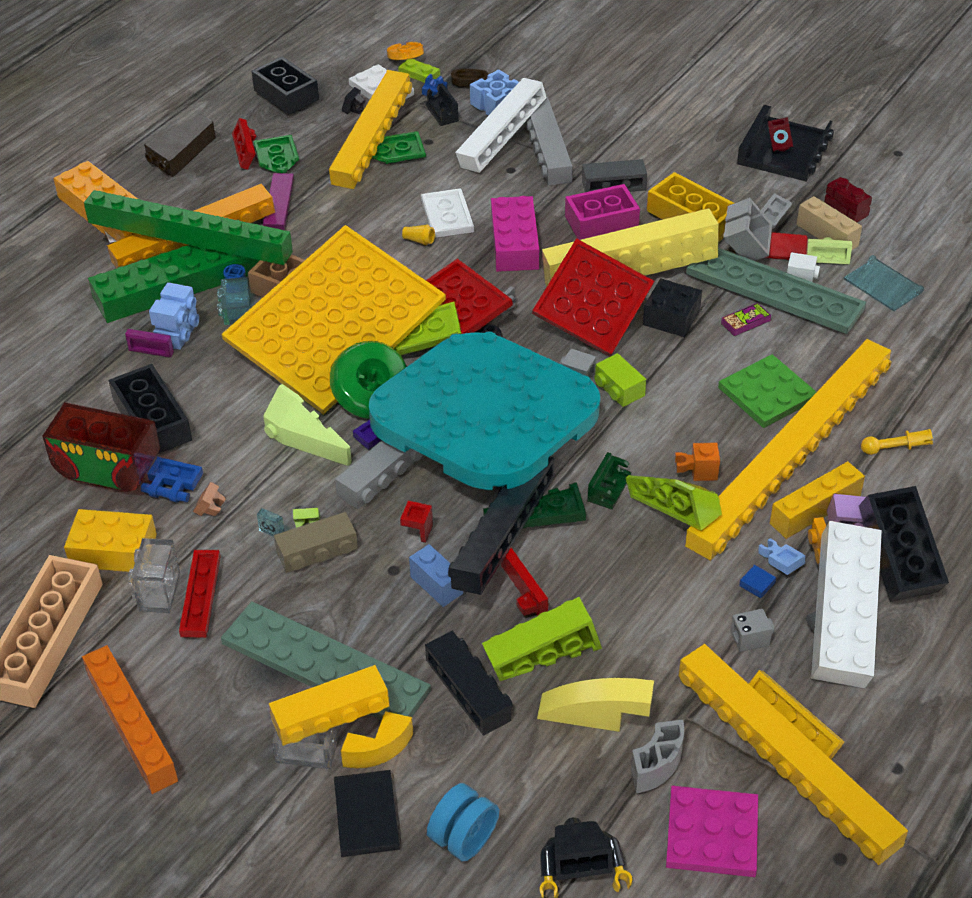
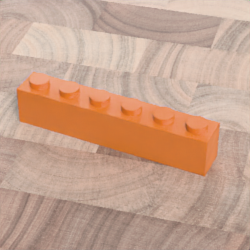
M108 645L82 656L87 675L151 793L154 794L177 783L178 778L174 763Z

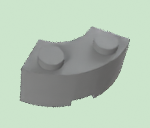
M683 720L655 723L654 735L651 741L643 747L632 750L631 773L636 793L649 791L660 786L677 769L681 759L684 738Z

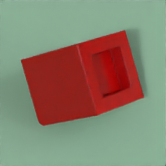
M407 501L400 518L401 526L420 529L421 542L425 543L433 527L432 505Z

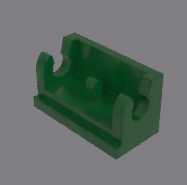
M607 452L588 484L587 502L613 510L627 485L626 477L631 475L630 471L621 469L618 465L627 468L630 463Z

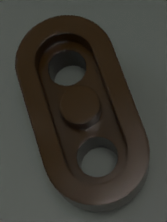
M455 69L451 72V82L458 87L470 86L471 83L481 78L486 80L489 74L481 69Z

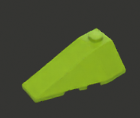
M633 475L626 477L631 498L696 529L703 530L722 515L718 494L701 486L677 479Z

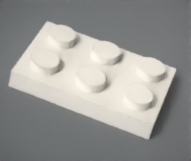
M379 64L349 78V85L353 88H358L361 90V94L371 99L387 70ZM413 87L411 93L408 94L405 99L414 95Z

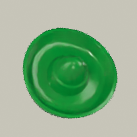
M359 342L346 348L335 359L330 371V388L335 399L343 408L356 416L370 419L369 401L374 391L405 369L407 365L395 349L383 342Z

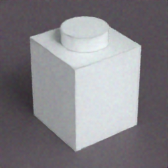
M791 252L787 273L813 282V278L818 279L820 266L816 265L817 256Z

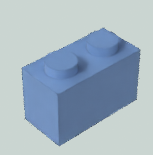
M430 544L409 557L410 577L442 607L463 594V591L455 590L451 587V577L448 576L450 562Z

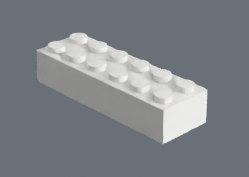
M829 521L821 535L811 679L865 688L874 677L882 530Z

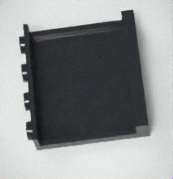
M763 105L739 146L737 164L807 182L810 175H814L817 163L821 162L823 152L827 150L828 142L832 141L834 130L831 129L833 121H829L825 130L789 121L793 147H789L785 151H773L768 121L777 120L778 118L770 117L771 106Z

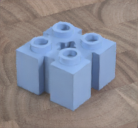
M497 70L487 75L486 80L481 78L470 84V104L480 111H486V114L489 116L519 82L515 79L510 81L509 75L501 70Z
M167 282L160 293L161 299L156 300L149 310L151 324L155 325L153 333L170 335L173 348L181 350L185 342L189 340L194 327H197L199 324L196 297H194L192 287Z

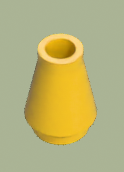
M428 224L412 227L405 226L402 230L403 239L426 246L434 242L435 229Z

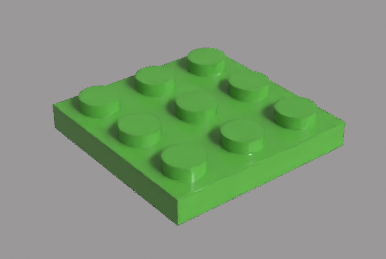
M773 354L720 380L718 388L763 428L801 409L816 393L812 387Z

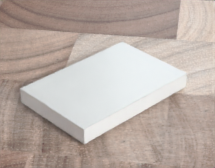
M461 189L421 194V201L428 224L435 229V238L474 232V225Z

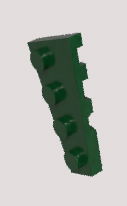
M577 482L569 484V488L560 491L558 488L548 490V494L539 500L538 505L534 508L523 529L585 521L586 511ZM488 508L483 509V517L488 511Z

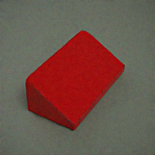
M771 232L769 256L764 258L789 260L791 252L806 255L807 235Z

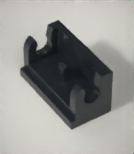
M438 84V92L434 96L429 88L425 104L439 125L444 126L459 122L458 103L444 84Z

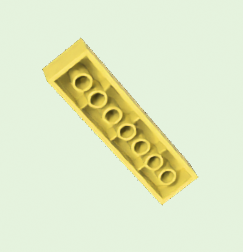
M708 208L582 239L581 241L646 276L687 266L691 263L718 258V222ZM574 242L542 249L546 286L551 281Z

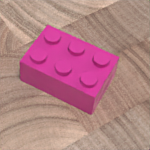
M625 184L565 197V218L579 240L639 226L640 208Z

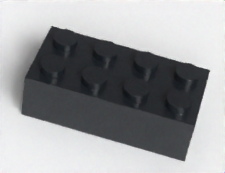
M153 364L108 380L114 403L148 458L192 441L189 420Z
M912 486L867 495L860 503L859 509L865 527L882 530L880 573L889 601L893 602L938 593L949 581L917 487Z

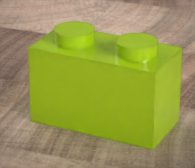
M618 353L595 364L594 379L596 384L602 387L622 407L645 396L646 378Z

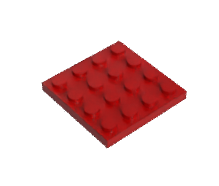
M576 238L532 310V314L611 357L655 281Z
M458 258L426 280L446 294V300L441 305L451 302L455 303L462 334L476 332L513 306L510 297Z

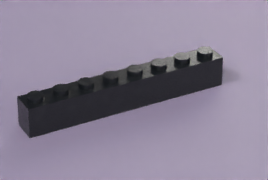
M549 457L548 466L530 481L514 488L507 489V486L504 485L503 488L499 489L496 499L490 503L485 516L480 518L477 528L470 533L467 543L460 548L457 558L449 565L448 576L451 577L452 589L478 595L483 593L533 513L534 508L538 505L539 500L555 477L554 457Z

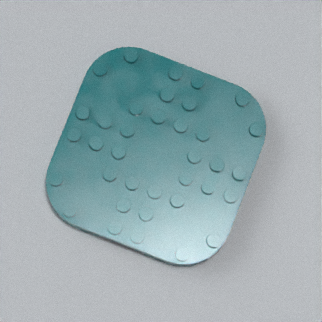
M493 332L451 335L450 338L439 343L377 388L369 401L371 429L379 439L403 452L413 449L442 464L443 473L464 484L485 490H493V486L502 487L504 485L507 486V489L530 481L548 466V458L570 439L579 440L594 427L599 418L600 392L588 376L497 336Z

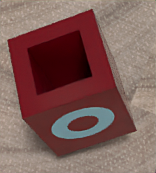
M788 117L768 121L773 151H785L789 147H793Z

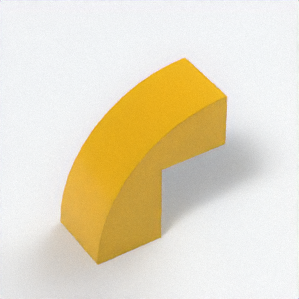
M385 711L375 738L348 733L341 749L343 767L368 768L380 765L394 758L407 746L413 735L412 717Z

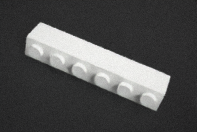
M522 78L455 152L461 168L478 173L484 169L547 98L542 82Z

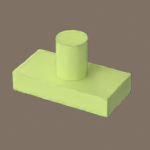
M830 237L808 239L806 255L817 256L816 263L850 264L852 241L833 240Z

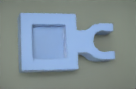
M770 538L768 539V547L762 544L759 545V554L768 558L770 565L787 575L805 564V555L787 544L780 547L776 541Z

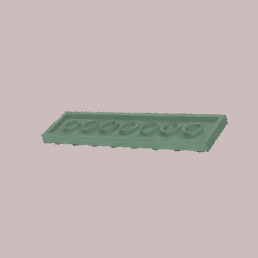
M718 248V258L691 263L687 267V275L848 334L866 307V302L720 248Z
M252 601L221 637L223 645L310 687H315L376 665L388 689L389 707L369 715L381 721L385 711L413 717L431 692L430 684Z

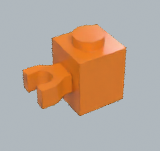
M693 443L692 455L676 452V472L683 473L692 470L693 481L718 480L720 466L718 444Z

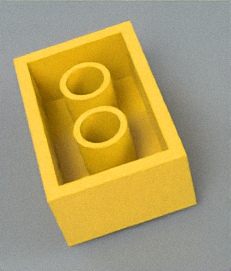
M78 509L64 546L67 559L96 564L100 570L144 573L157 536L153 516L148 514Z

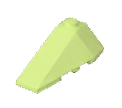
M281 384L263 415L266 434L281 444L347 466L352 464L350 446L331 427L325 428L318 419L319 415L315 411L310 413L302 405L304 400L298 394Z

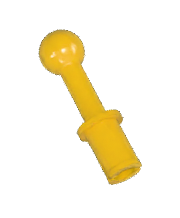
M931 429L910 433L907 430L905 431V436L881 440L869 436L861 442V449L864 453L873 455L878 453L880 449L907 445L908 450H910L914 446L933 444V440H931L933 439Z

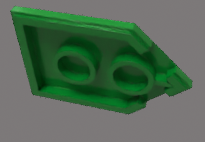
M419 131L384 137L383 142L377 146L376 155L372 156V158L386 164L426 158V153Z
M292 135L253 141L258 163L262 168L276 173H286L299 161Z

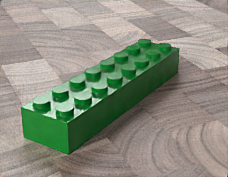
M188 245L118 267L105 273H99L89 277L88 281L93 300L106 323H110L151 309L154 302L161 299L160 293L167 282L192 287L193 293L196 294L225 284L226 280L224 279L223 271L227 266L232 264L242 265L245 268L247 277L248 272L260 260Z

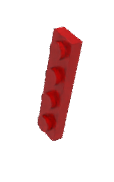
M194 550L179 627L180 637L207 638L221 558L219 550Z

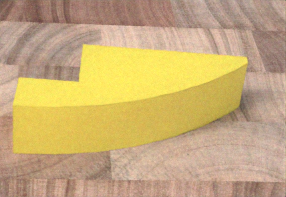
M603 678L562 685L542 693L537 719L620 732L623 713L649 717L654 681L635 678Z

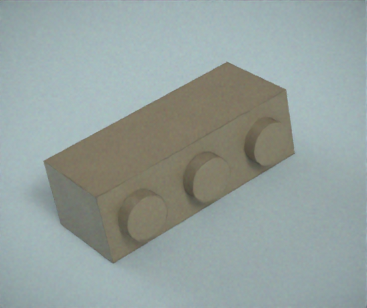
M346 512L274 535L276 552L286 573L358 549L356 531Z

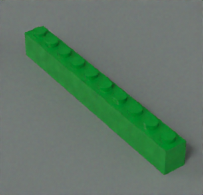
M93 190L84 201L88 223L279 265H285L293 253L290 231Z

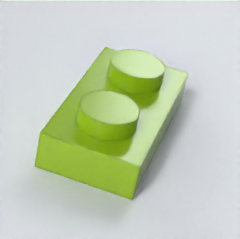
M407 59L398 67L399 72L408 73L410 78L424 83L429 74H432L433 79H437L440 76L439 68L416 61L415 59Z

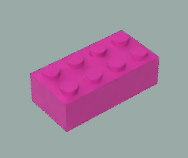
M533 196L491 198V223L496 272L539 270V243Z

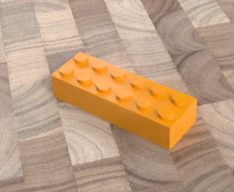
M89 161L83 162L53 178L58 198L85 220H87L84 201L93 190L138 199ZM92 224L104 235L107 232L117 241L137 234Z

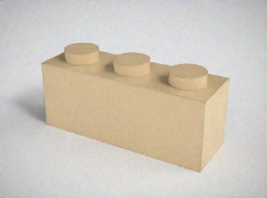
M814 196L799 205L797 225L818 239L830 237L833 240L852 241V250L859 246L862 230L860 224Z

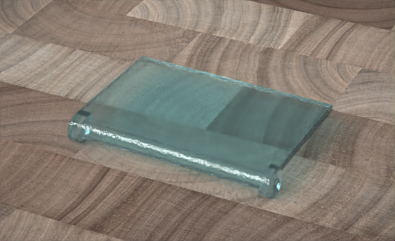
M874 255L869 257L866 264L844 277V280L892 311H896L924 291L922 285L919 286L876 259Z

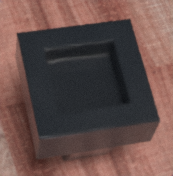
M354 87L345 96L342 112L348 115L350 112L360 114L364 108L362 106L366 100L360 95L361 90Z

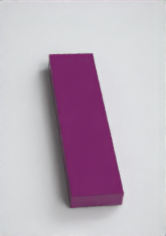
M273 173L269 193L273 198L275 213L264 217L263 226L285 230L294 174Z

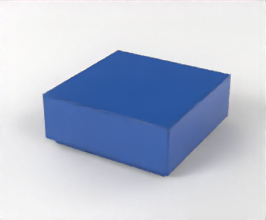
M754 565L741 578L739 586L762 598L775 584L776 577Z

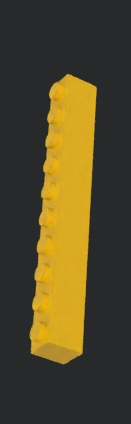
M703 644L680 660L679 677L682 683L687 687H691L698 694L700 700L710 705L722 721L728 722L741 739L748 741L761 758L767 759L776 768L781 777L787 778L797 788L801 796L808 798L824 817L829 818L838 826L840 832L845 837L855 842L866 857L873 859L880 865L904 846L908 830L706 644Z

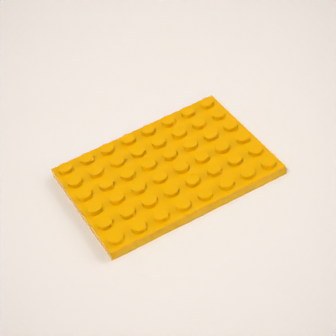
M345 225L224 331L222 339L324 415L337 403L330 388V371L335 359L342 351L363 341L383 342L394 349L446 300V294Z

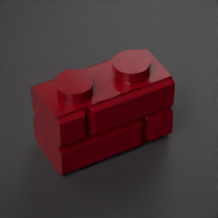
M842 177L833 180L827 185L824 203L856 223L869 215L872 197L865 193L863 189L857 188L848 179Z

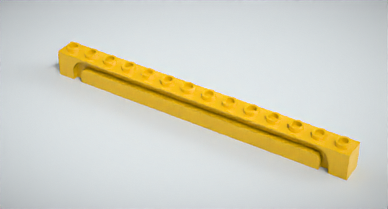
M866 339L718 496L722 515L703 530L692 526L687 529L685 547L710 561L717 553L721 554L726 548L727 542L731 538L737 537L741 527L752 520L758 508L762 509L765 506L769 496L778 492L781 483L785 479H790L794 469L805 462L807 455L817 449L819 442L823 438L829 436L835 424L839 425L844 414L847 411L851 412L856 401L859 398H864L868 388L871 385L874 386L878 382L880 375L889 370L892 363L889 360L891 350Z

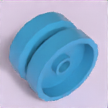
M459 783L452 787L436 806L427 826V836L440 847L448 846L450 854L460 861H468L482 849L490 838L498 821L500 809L498 805L488 798H479L477 791L467 784Z

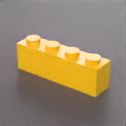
M848 461L773 503L770 525L786 539L812 525L813 518H824L828 515L827 509L833 494L861 496L865 475Z
M376 665L273 701L269 703V709L273 725L284 746L289 743L299 742L303 738L316 733L326 732L330 728L343 723L353 722L362 716L378 713L384 708L389 707L388 689Z

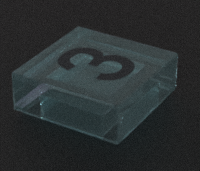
M262 508L257 513L259 531L273 537L276 534L285 532L282 516Z

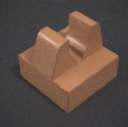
M212 482L208 484L200 495L193 510L194 513L200 516L204 513L216 516L220 512L221 508L217 507L214 503L222 506L226 499L217 491L218 485Z

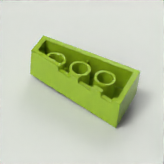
M580 597L568 600L562 605L548 612H543L537 617L525 623H520L514 628L500 635H495L482 643L499 681L531 672L534 666L538 664L546 665V667L556 664L557 658L569 655L571 659L581 656V651L592 648L593 652L602 649L592 619Z

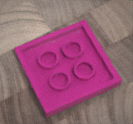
M671 786L666 868L756 877L758 794Z

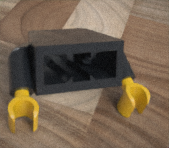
M576 817L567 819L564 825L555 827V837L549 838L541 850V877H544V882L540 885L541 898H544V892L547 889H552L554 891V898H558V888L556 883L553 882V877H556V880L613 873V869H615L616 874L612 883L613 889L619 892V879L627 883L628 890L631 886L632 875L623 868L626 864L619 841L606 831H602L595 821L581 822Z

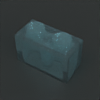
M247 277L221 279V288L217 289L218 302H221L217 303L218 315L223 316L224 325H230L235 323L250 309Z

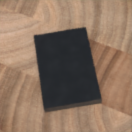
M391 770L334 777L341 857L400 850Z

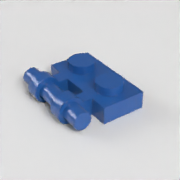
M157 457L147 473L148 480L152 481V483H143L141 485V492L148 493L150 497L154 498L159 496L169 498V501L176 503L179 501L188 502L190 493L183 492V490L193 491L203 475L202 467ZM163 485H171L172 488H165Z

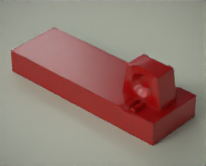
M239 118L232 132V137L240 168L248 170L255 156L252 142L255 140L256 134L255 130L248 127L247 120Z
M510 548L501 562V566L522 594V596L516 599L518 609L524 616L535 613L538 616L543 612H548V597L513 549Z

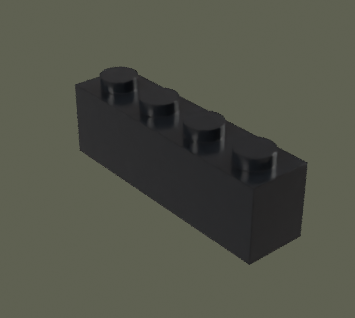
M452 630L425 644L427 663L483 736L511 721L513 704L510 697L506 693L502 694L495 678L484 671L480 659L477 656L473 657L463 638L459 639Z

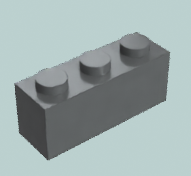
M643 159L582 164V183L585 192L625 184L629 192L646 191L647 171Z

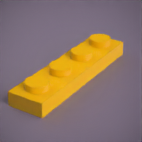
M759 670L750 681L749 685L830 759L835 756L845 743L764 671Z

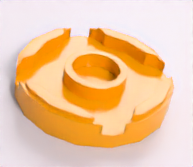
M408 42L406 45L397 43L387 48V57L393 60L411 59L424 53L423 45L419 42Z

